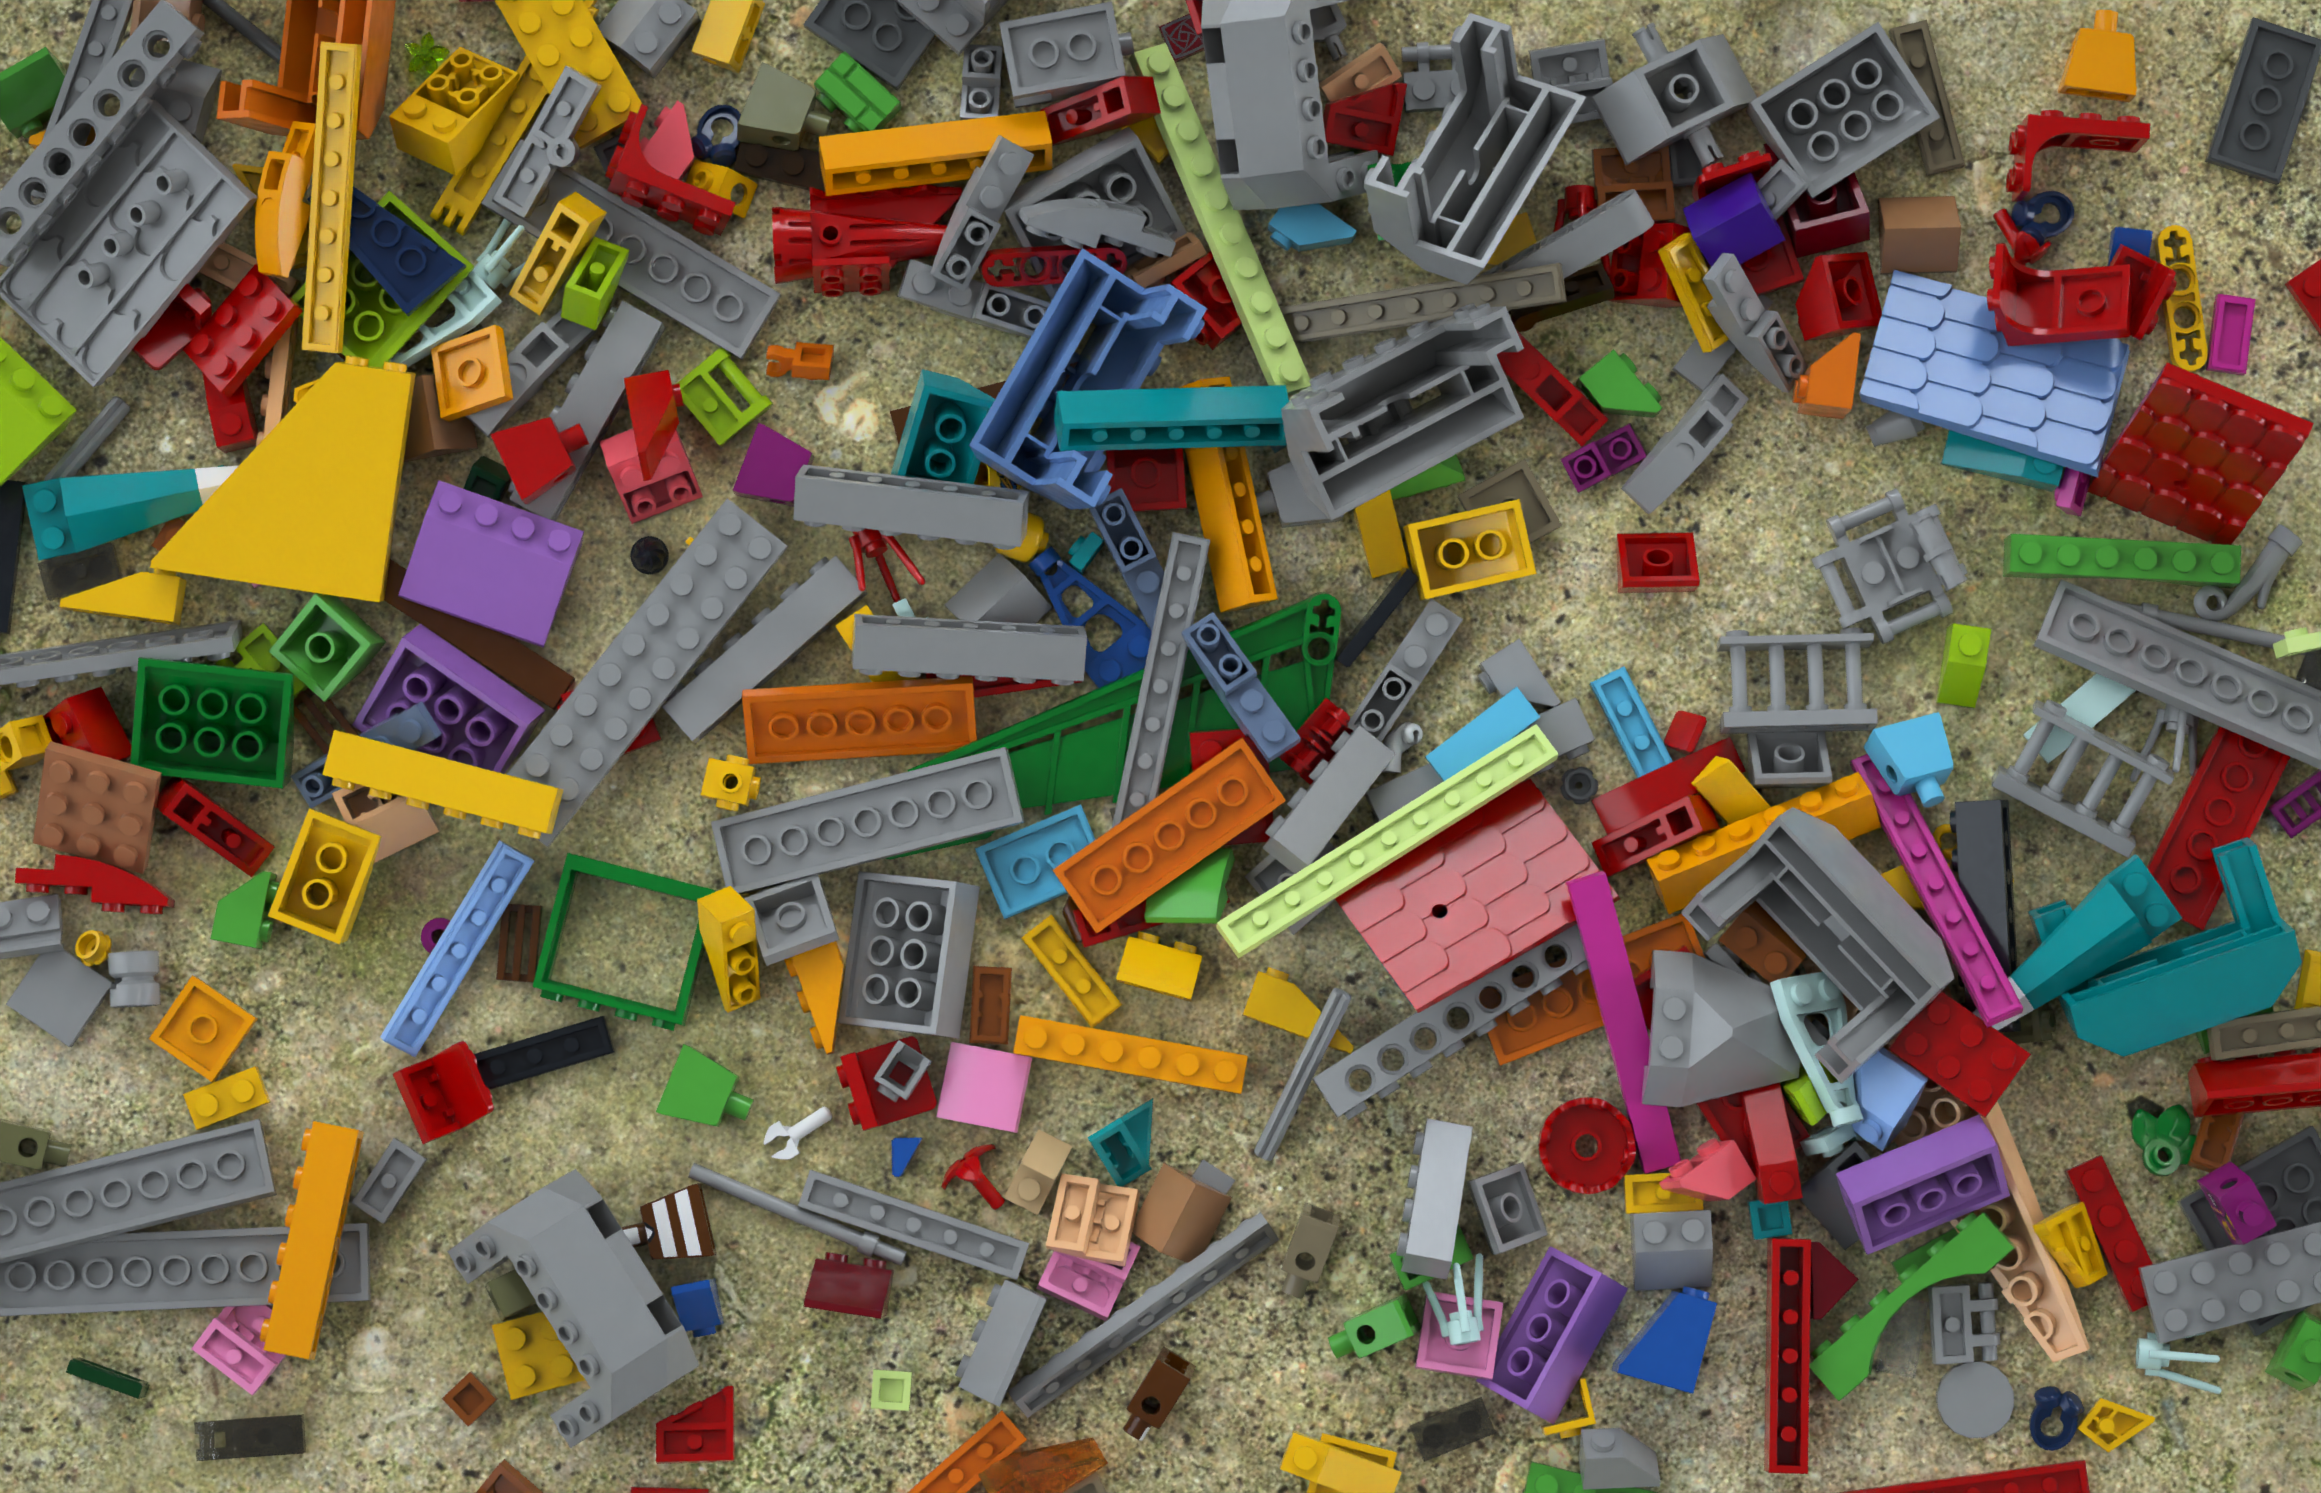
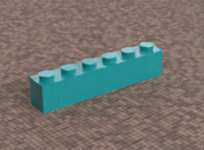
M1286 385L1057 391L1054 422L1060 452L1071 450L1097 451L1287 445L1281 408L1289 402Z

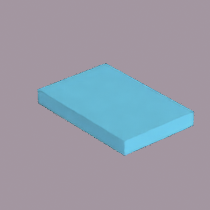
M1081 804L975 848L1004 920L1068 894L1052 869L1095 840Z

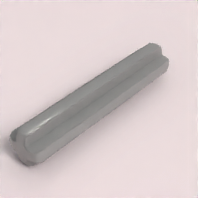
M113 397L46 475L45 480L75 476L129 413L130 406L120 397Z

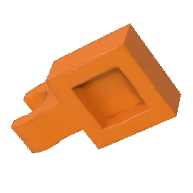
M796 342L795 349L770 345L767 349L766 359L779 362H768L766 375L781 377L792 370L791 377L808 380H830L834 359V345Z

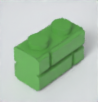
M845 51L839 55L814 83L815 90L819 93L816 96V100L830 113L837 109L847 119L843 124L851 133L881 130L902 108L901 102Z

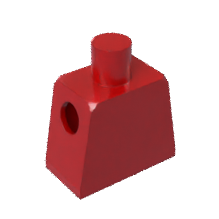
M551 417L490 434L513 484L525 504L531 503L575 472L577 469L569 453L590 444L580 423L559 432Z

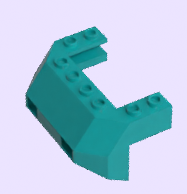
M2245 837L2211 849L2234 921L2126 957L2057 996L2068 1023L2078 1038L2125 1057L2270 1008L2274 1005L2301 965L2302 960L2295 930L2279 916L2257 845L2250 838ZM2065 899L2028 911L2039 946L2072 912L2071 906L2066 904Z

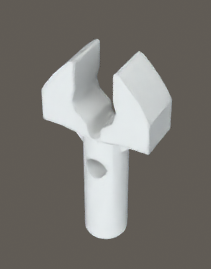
M823 1106L792 1127L783 1126L778 1121L768 1128L764 1138V1145L773 1141L777 1136H790L785 1149L778 1151L772 1157L776 1159H792L800 1154L797 1148L799 1140L830 1121L832 1113L827 1107Z

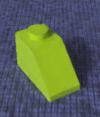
M594 236L565 286L561 310L562 318L596 331L611 305L629 256V249Z
M1956 623L1947 627L1936 703L1975 708L1986 669L1991 629Z
M1820 1062L1829 1082H1838V1080ZM1804 1066L1799 1068V1078L1780 1082L1781 1091L1795 1114L1809 1125H1815L1827 1114Z

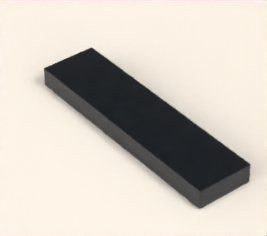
M7 480L0 486V633L10 634L25 511V497L22 485L28 484L13 480Z
M600 1016L474 1055L484 1084L489 1090L613 1054L615 1050L605 1016Z

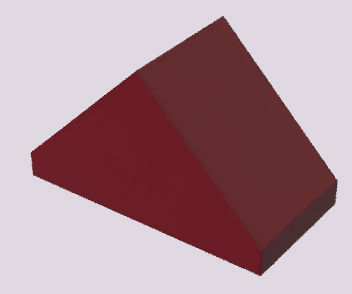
M1811 1241L1810 1319L1813 1320L1822 1319L1859 1280L1818 1241Z

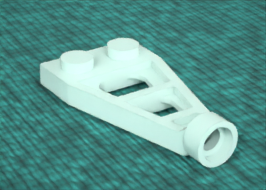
M472 270L447 298L455 307L454 316L438 327L432 328L423 324L419 328L423 334V339L407 352H398L389 362L407 364L408 368L431 354V349L435 346L458 338L475 328L503 301Z
M1823 971L1781 978L1771 982L1770 985L1780 1020L1826 1113L1830 1115L1833 1128L1862 1121L1861 1109L1855 1098L1853 1074L1842 1084L1839 1081L1835 1083L1829 1082L1819 1060L1814 1056L1825 1045L1818 1046L1815 1044L1804 1024L1806 1015L1822 1013L1828 1020L1830 1038L1844 1027L1848 1020L1842 991Z

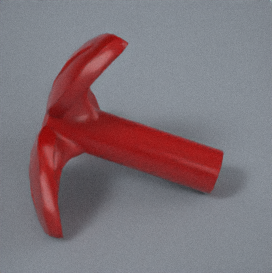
M2001 209L1993 215L2013 250V259L2023 266L2028 262L2031 265L2035 264L2051 247L2052 242L2050 240L2040 247L2033 236L2024 231H2019L2007 209Z
M994 1144L981 1145L967 1151L963 1159L956 1160L949 1167L941 1187L946 1190L950 1181L958 1176L964 1181L971 1182L993 1210L1001 1207L1005 1199L983 1174L979 1157L984 1153L996 1149Z

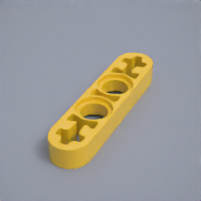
M2171 225L2162 230L2155 240L2156 260L2174 271L2184 272L2189 279V285L2186 290H2174L2167 301H2162L2169 353L2173 365L2193 373L2205 364L2208 356L2193 243L2190 233L2184 227ZM2170 234H2174L2176 240H2182L2183 245L2176 252L2177 260L2185 258L2186 263L2178 262L2166 266V261L2173 259L2172 248L2165 247L2164 242L2170 238ZM2186 308L2193 313L2194 322L2191 327L2181 328L2177 326L2174 321V313L2177 309ZM2195 332L2197 338L2192 337L2189 340L2191 352H2197L2199 356L2192 361V365H2188L2187 359H2181L2179 356L2186 349L2185 338L2177 341L2176 336H2187Z

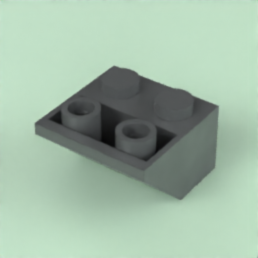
M1851 1141L1846 1144L1842 1152L1834 1155L1801 1184L1803 1198L1800 1201L1844 1250L1857 1242L1859 1236L1844 1203L1836 1173L1872 1159L1857 1141Z

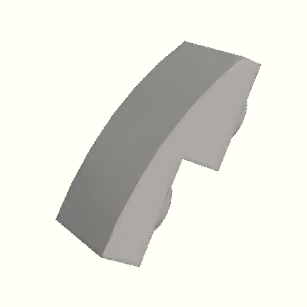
M969 44L964 50L960 120L999 116L1003 46Z

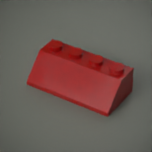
M2321 1047L2313 1049L2312 1053L2297 1054L2296 1050L2275 1052L2273 1054L2274 1057L2259 1058V1055L2236 1057V1060L2229 1061L2211 1060V1057L2198 1059L2197 1063L2193 1064L2187 1073L2194 1118L2207 1115H2232L2241 1112L2255 1113L2321 1107Z

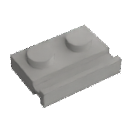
M58 894L0 902V960L64 950L62 943V905Z

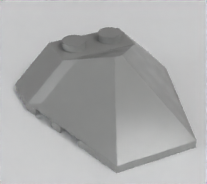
M1652 950L1650 989H1654L1649 1061L1648 1065L1644 1066L1642 1104L1684 1107L1799 1078L1800 1058L1780 1020L1771 986L1694 953Z

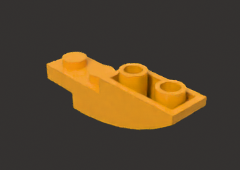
M293 121L282 152L269 151L264 164L255 211L256 258L258 271L264 275L288 278L290 270L295 264L296 254L303 234L309 225L310 205L302 200L309 188L310 177L313 172L316 125L314 123Z

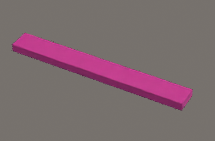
M1868 754L1851 760L1850 766L1853 772H1859L1871 791L1880 824L1939 937L1942 939L1986 1027L1988 1028L2022 1013L2023 1006L1911 793L1902 796L1893 794Z
M1600 871L1567 881L1570 899L1624 1104L1634 1133L1642 1171L1647 1174L1673 1166L1680 1162L1681 1158L1667 1106L1642 1104L1644 1066H1647L1649 1061L1650 1040L1606 873Z

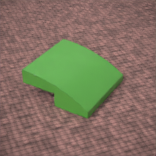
M1218 848L1148 897L1145 908L1146 923L1217 924L1229 898L1225 884L1235 862L1232 848Z

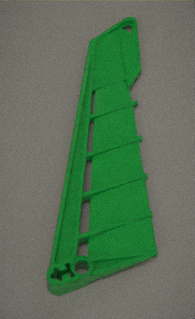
M1326 592L1314 593L1305 600L1228 632L1250 663L1262 659L1261 671L1257 678L1296 732L1326 697L1330 700L1340 628L1341 606L1335 597ZM1322 600H1326L1327 606L1333 609L1332 614H1325L1323 623L1325 628L1331 627L1330 634L1321 630L1310 631L1311 624L1319 626V615L1313 612V607L1320 606ZM1314 638H1324L1328 643V652L1322 658H1312L1308 653L1309 643ZM1300 645L1303 661L1269 671L1271 655ZM1190 649L1187 651L1180 688L1192 684L1191 696L1177 700L1159 789L1173 786L1192 772L1189 732L1239 728L1214 689L1199 693L1201 680L1206 679V676ZM1144 669L908 769V772L1003 747L1010 749L1054 733L1051 740L1009 752L1022 809L1045 805L1044 815H1049L1052 813V804L1106 796H1113L1112 803H1116L1135 713L1130 715L1131 705L1138 703ZM1123 708L1121 718L1061 736V730ZM1279 757L1269 762L1270 773L1292 770ZM995 831L915 850L886 859L891 860L987 839Z

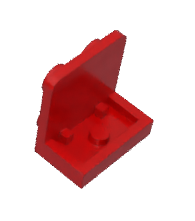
M2120 244L2109 266L2130 264L2132 267L2133 287L2130 336L2141 340L2145 334L2150 335L2154 330L2159 318L2156 312L2162 301H2167L2173 294L2177 281L2174 279L2176 271Z
M185 284L147 335L137 342L132 351L153 370L164 368L183 351L186 345L212 316V302L210 298L200 288L196 287L193 289L189 284Z
M909 1036L899 1039L922 1054L919 1042L915 1037ZM898 1040L858 1053L853 1052L840 1056L842 1065L836 1067L838 1077L843 1089L850 1087L854 1102L848 1103L849 1112L854 1126L861 1124L863 1131L933 1110L937 1105L927 1070L908 1100L900 1096L894 1102L877 1091L880 1083L873 1078ZM898 1061L888 1077L905 1086L914 1070Z
M464 1041L450 1046L427 1060L393 1073V1077L422 1144L459 1131L492 1113L494 1110L492 1094L482 1080L477 1068L476 1057Z

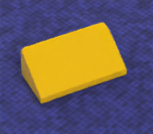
M1715 756L1691 783L1727 825L1771 807L1739 769L1727 758Z

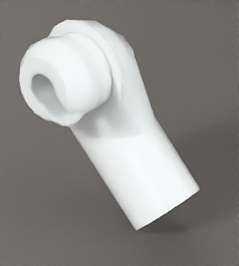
M1411 722L1402 723L1385 736L1383 744L1392 750L1395 755L1382 772L1401 773L1402 753L1422 740L1423 731L1418 724Z

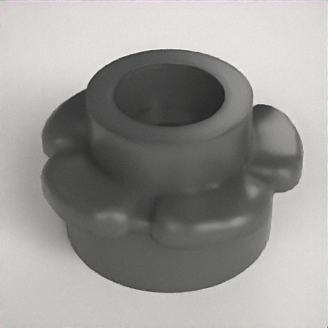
M1578 767L1576 770L1569 769L1561 778L1563 785L1560 790L1566 800H1573L1575 804H1585L1590 801L1591 796L1597 793L1598 781L1593 778V772L1586 767ZM1577 782L1582 783L1583 787L1581 789L1575 787Z

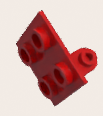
M1326 697L1297 730L1298 735L1301 737L1300 743L1278 757L1311 785L1314 780L1309 775L1322 759L1329 762L1335 754L1330 749L1333 743L1344 730L1348 734L1353 732L1348 727L1350 716Z

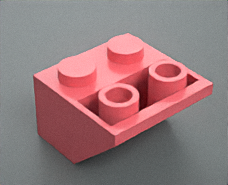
M677 428L652 479L648 481H643L633 429L599 441L607 468L631 524L703 497Z

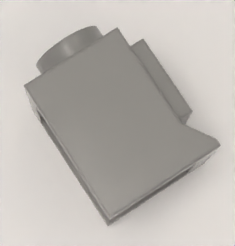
M898 1040L873 1078L880 1083L877 1091L894 1102L900 1096L908 1100L933 1061ZM898 1061L914 1070L905 1086L888 1077Z

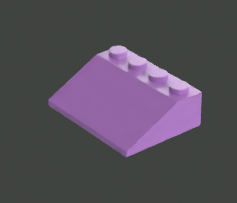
M438 480L398 597L544 648L582 547L584 531Z
M419 624L402 637L352 726L364 732L394 714H399L422 701L442 734L415 751L505 774L531 736L545 709L427 627Z

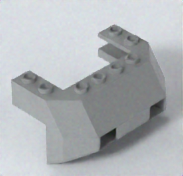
M1203 0L1201 28L1220 174L1233 210L1276 209L1334 202L1366 193L1364 179L1368 172L1367 165L1379 162L1377 150L1354 155V151H1342L1331 155L1327 153L1328 146L1325 137L1318 67L1315 58L1313 28L1310 18L1311 9L1349 0Z
M1469 13L1462 26H1458L1455 29L1451 40V46L1455 52V71L1458 72L1460 91L1454 101L1447 103L1445 106L1442 120L1436 130H1431L1428 134L1425 148L1418 159H1413L1397 187L1394 185L1390 157L1382 155L1375 168L1369 169L1364 179V189L1366 190L1369 203L1368 212L1371 214L1374 232L1422 269L1464 284H1469L1487 265L1586 99V96L1518 75L1511 26Z
M1474 303L1455 310L1453 312L1454 315L1428 324V321L1425 320L1416 323L1406 329L1407 336L1397 341L1395 337L1376 344L1374 346L1376 352L1364 358L1363 354L1356 355L1342 363L1344 369L1334 374L1327 371L1309 380L1311 386L1293 395L1290 398L1291 400L1281 408L1288 456L1307 498L1331 521L1524 418L1497 357V354L1500 352H1519L1524 349L1506 306L1491 307L1489 303H1485L1476 307ZM1436 385L1441 392L1440 396L1412 409L1408 399H1412ZM1339 438H1347L1349 444L1342 447Z
M1794 807L1779 815L1743 856L1700 890L1681 912L1708 941L1754 901H1757L1859 1009L1860 1013L1827 1041V1044L1814 1055L1841 1084L1891 1041L1954 979L1942 939L1834 825Z
M576 1169L544 1186L488 1221L447 1251L454 1261L456 1269L462 1274L467 1284L480 1277L486 1271L490 1272L510 1259L516 1272L523 1279L535 1298L536 1304L552 1325L558 1339L563 1343L577 1365L578 1371L589 1384L590 1389L550 1415L559 1433L564 1437L570 1448L598 1432L641 1402L699 1366L687 1333L602 1196Z

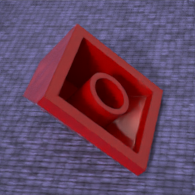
M1867 252L1827 254L1815 257L1795 304L1798 324L1804 341L1830 339L1878 327L1882 310Z

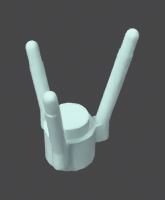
M503 219L486 249L476 259L478 263L473 269L494 290L500 283L507 288L519 276L526 263L524 262L509 272L508 269L512 264L504 257L524 232L525 228L522 225L515 229L498 251L496 250L511 224L506 219Z
M1478 1253L1475 1259L1473 1314L1472 1310H1467L1459 1263H1454L1452 1266L1459 1312L1450 1313L1449 1322L1430 1282L1426 1281L1423 1283L1427 1298L1439 1322L1442 1338L1449 1337L1451 1346L1480 1341L1479 1331H1484L1482 1322L1483 1255Z
M2147 1332V1338H2138L2136 1345V1369H2145V1375L2159 1376L2215 1394L2221 1393L2222 1390L2218 1386L2161 1368L2168 1367L2170 1360L2218 1363L2220 1361L2218 1355L2170 1351V1344L2158 1343L2155 1333ZM2201 1333V1334H2197V1335H2193V1336L2204 1335L2205 1333Z

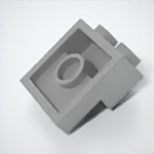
M818 874L799 878L771 889H764L757 894L744 898L754 908L756 937L767 966L840 940Z

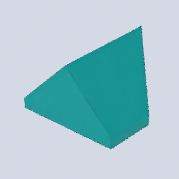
M1153 1098L1088 1137V1140L1117 1186L1123 1187L1152 1169L1149 1165Z

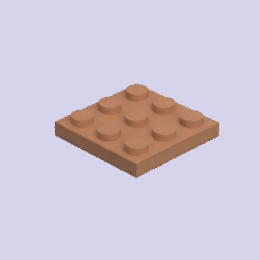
M50 741L45 749L33 843L143 874L148 867L162 772Z

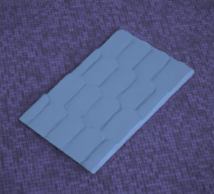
M1894 270L1859 395L1861 402L2098 477L2130 350L2128 344L2122 343L2117 338L2008 346L2003 332H1997L1995 312L1989 311L1987 297L1954 289L1952 285Z

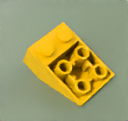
M459 47L389 116L397 149L456 176L482 149L520 77L519 73Z

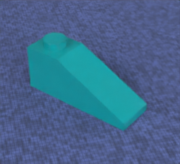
M1952 430L1948 431L1941 460L1942 465L2050 492L2059 486L2064 467Z

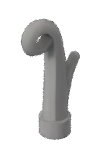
M2278 524L2269 535V541L2228 598L2222 589L2217 586L2206 585L2198 590L2194 597L2196 613L2201 618L2207 620H2225L2245 606L2258 591L2257 606L2259 609H2264L2270 589L2280 568L2288 556L2292 557L2303 544L2302 540L2288 528ZM2214 595L2217 600V608L2209 609L2206 605L2209 596Z

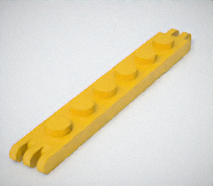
M597 0L583 1L595 20L599 9L594 7ZM527 56L524 57L516 70L520 77L482 149L456 176L453 175L430 214L431 218L438 221L444 210H449L443 222V225L448 228L454 225L458 216L463 218L456 229V232L462 236L468 231L483 206L481 202L520 139L524 138L549 96Z

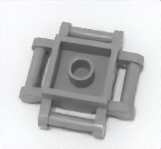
M1895 488L1886 492L1885 497L1842 517L1835 515L1826 519L1828 529L1837 548L1818 555L1811 560L1815 569H1820L1840 612L1841 617L1838 619L1843 629L1870 618L1882 644L1894 640V635L1940 615L1944 618L1953 614L1951 603L1941 587L1943 585L1938 574H1935L1931 563H1926L1923 557L1926 553L1913 530L1909 527L1911 522L1930 513L1945 542H1949L1938 518L1941 513L1937 504L1908 515L1902 496ZM1892 511L1896 522L1851 542L1849 541L1846 531ZM1950 550L1963 574L1966 575L1968 572L1964 563L1959 564L1954 550ZM1838 560L1841 561L1862 608L1858 610L1854 609L1834 565V562ZM1929 592L1933 602L1888 622L1883 616L1882 612Z

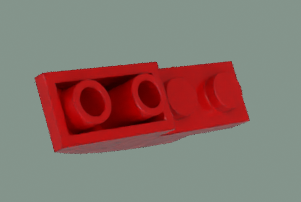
M1516 330L1524 349L1519 352H1500L1497 354L1503 371L1582 447L1609 419Z
M55 854L54 869L16 868L15 883L26 885V892L49 893L50 886L64 887V894L87 895L88 888H92L91 902L102 904L101 911L125 913L126 905L140 906V913L162 915L163 907L174 908L175 906L173 898L144 878L127 870L96 860Z

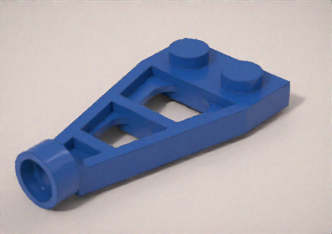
M1052 546L1028 565L1036 576L1040 577L1062 625L1085 627L1087 621L1093 616L1103 614L1121 627L1122 636L1102 652L1095 651L1087 638L1085 672L1098 688L1145 668L1152 632L1143 620L1062 561ZM1056 564V573L1053 575H1046L1045 572H1047ZM1073 585L1080 587L1093 600V606L1078 618L1071 615L1062 601V593Z

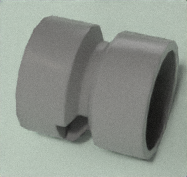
M159 951L108 953L109 975L115 978V983L109 986L111 1008L161 1005L160 983L154 981V976L160 972Z

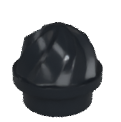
M647 536L635 542L631 549L630 557L633 566L639 572L653 575L666 567L669 560V552L663 541L656 537Z

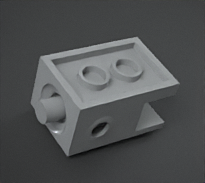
M1112 1L999 22L1015 108L1068 99L1126 76L1122 56L1134 54L1131 32L1118 34Z

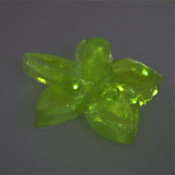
M430 32L422 37L421 46L417 43L404 44L407 52L414 56L409 63V73L416 72L425 66L426 71L432 74L438 68L437 61L445 59L450 51L443 46H434V39Z

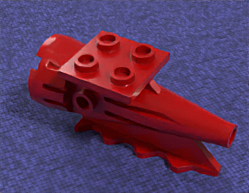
M926 184L911 188H892L826 196L825 191L809 187L810 210L772 207L775 284L813 278L814 293H822L826 297L842 296L844 292H860L862 295L874 296L881 294L882 291H890V270L898 262L935 256L937 254L947 225L936 223L959 201L962 195V187H937Z

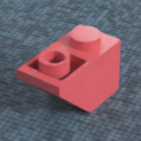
M677 100L672 109L667 106L664 107L653 124L658 128L650 140L644 137L640 142V148L645 159L653 168L682 181L693 164L694 153L684 104Z
M1714 1138L1701 1144L1696 1149L1698 1154L1692 1159H1684L1674 1164L1669 1169L1670 1175L1659 1182L1663 1190L1710 1202L1731 1199L1755 1181L1756 1177L1734 1140L1718 1141Z

